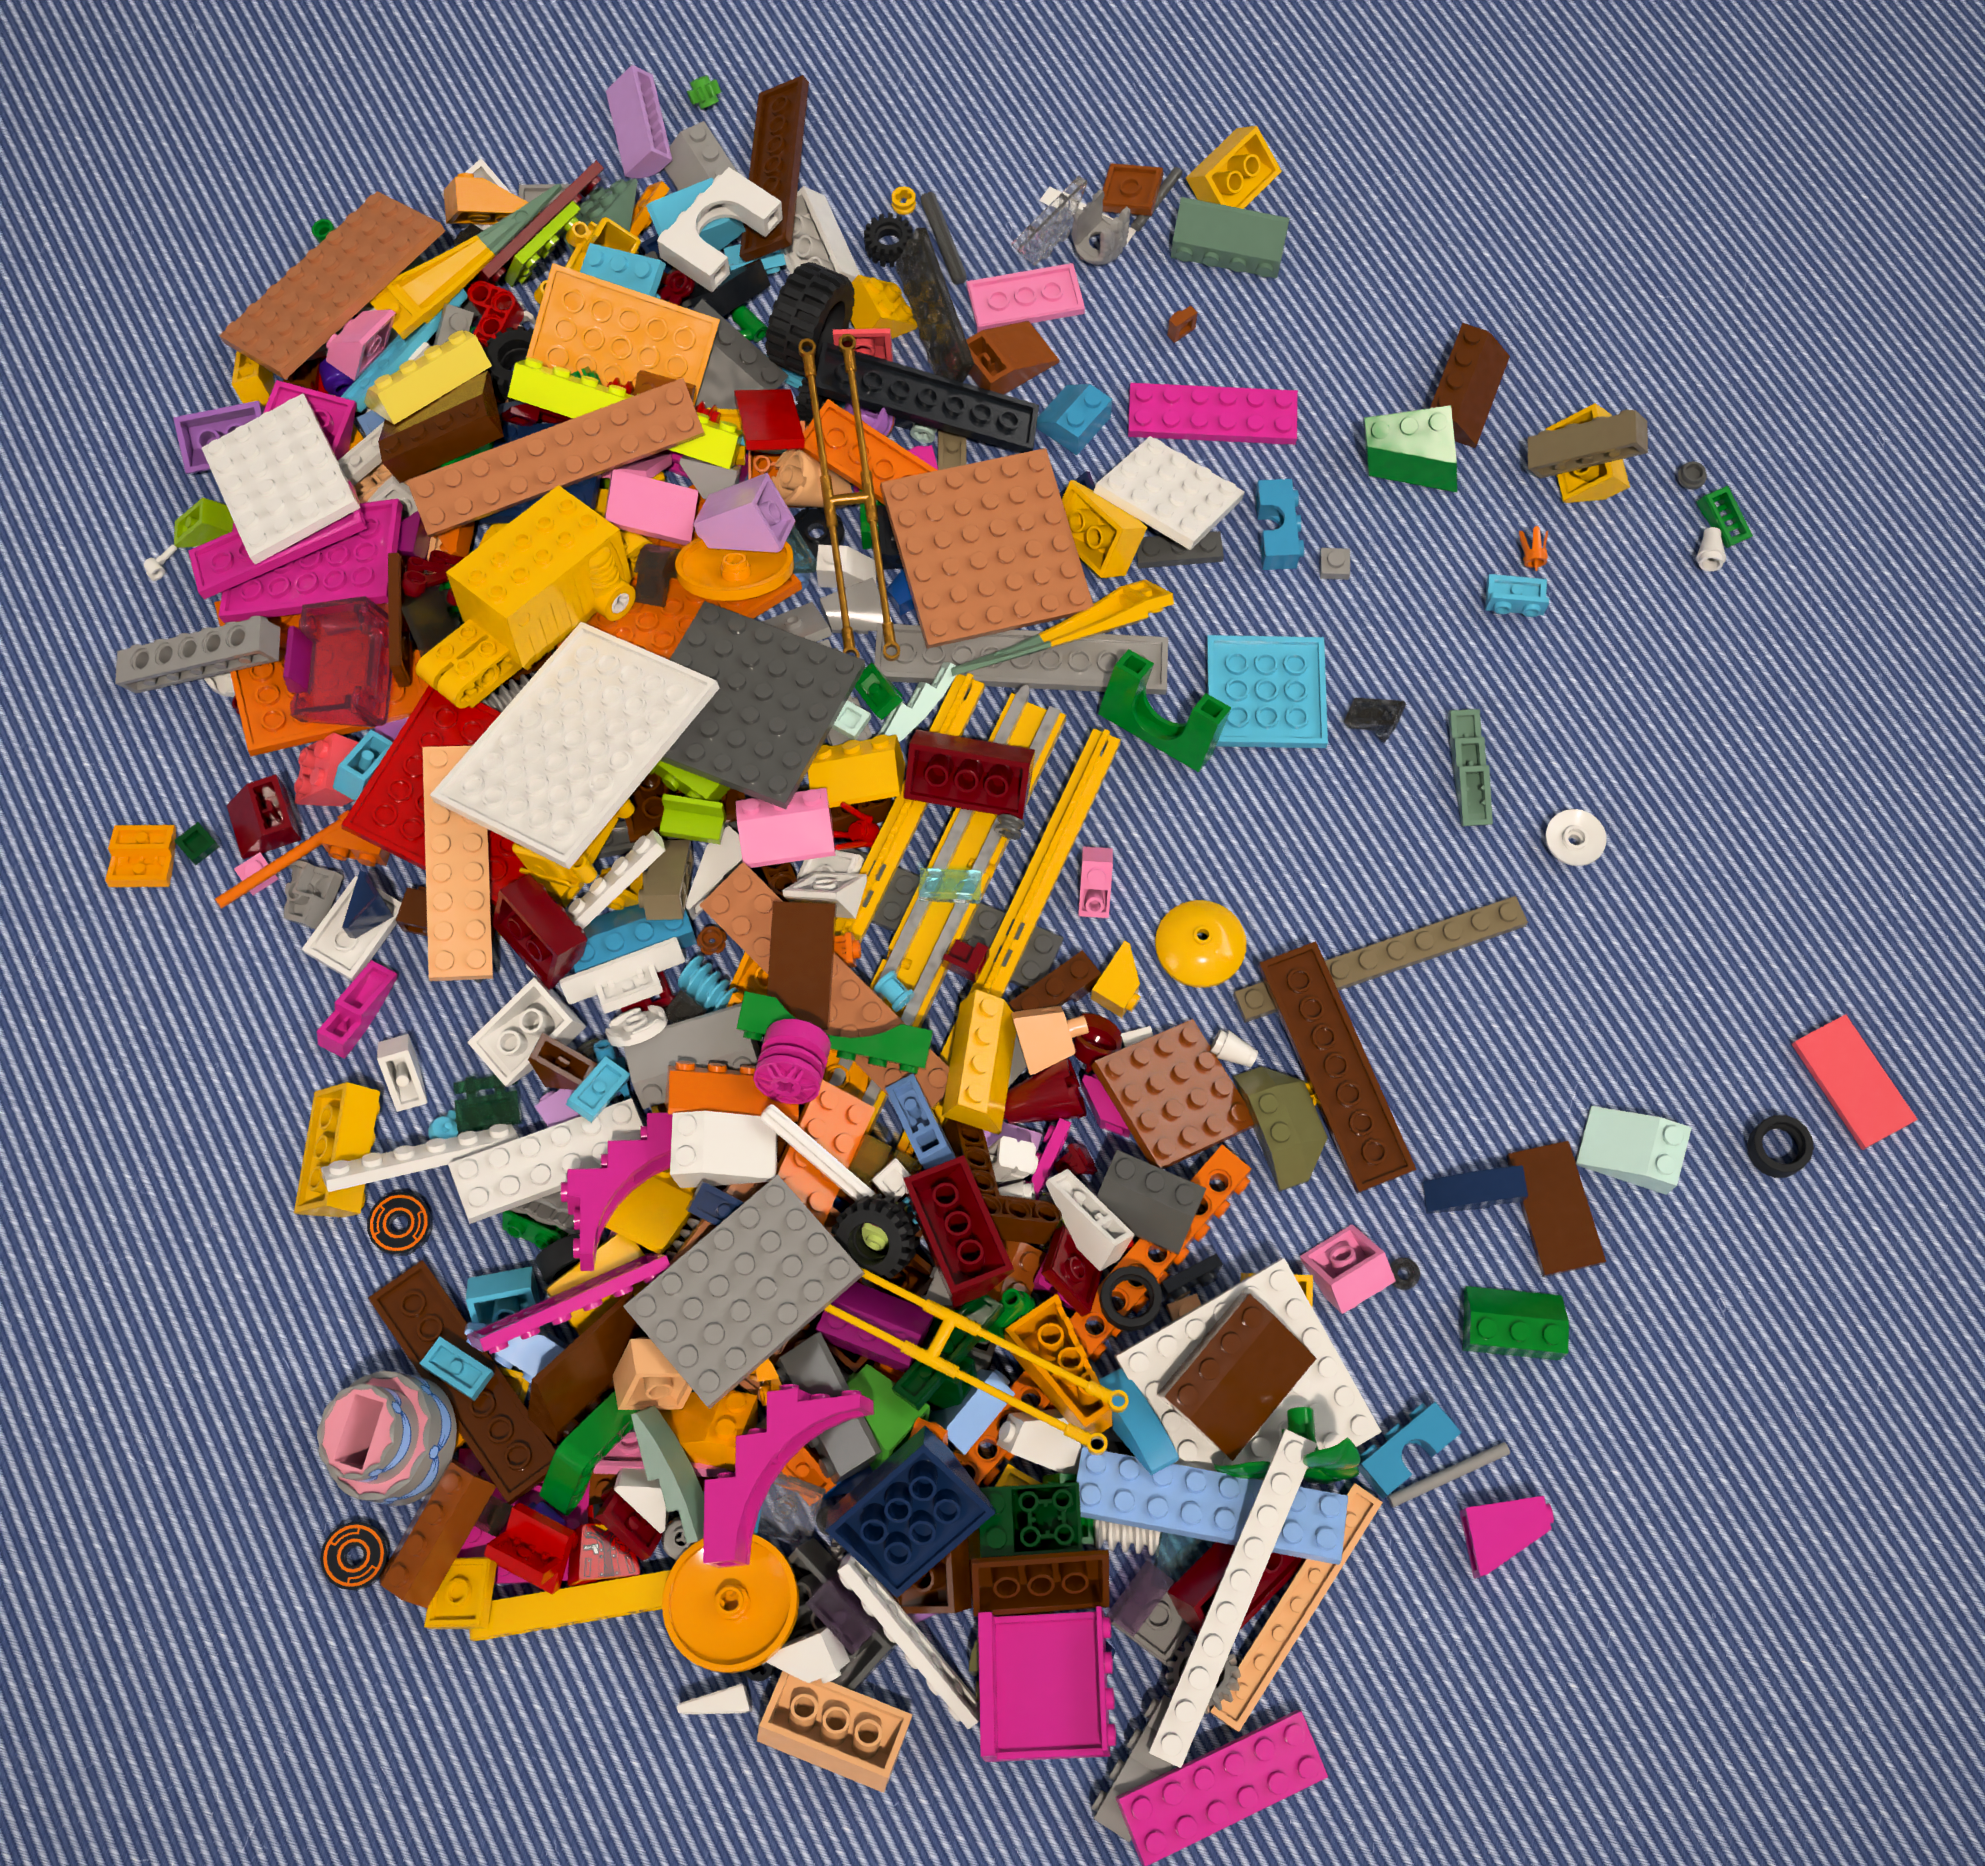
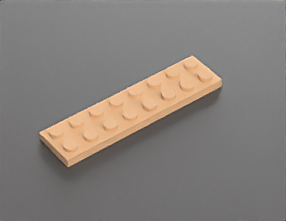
M472 746L423 747L429 981L493 979L488 829L435 803L430 796Z

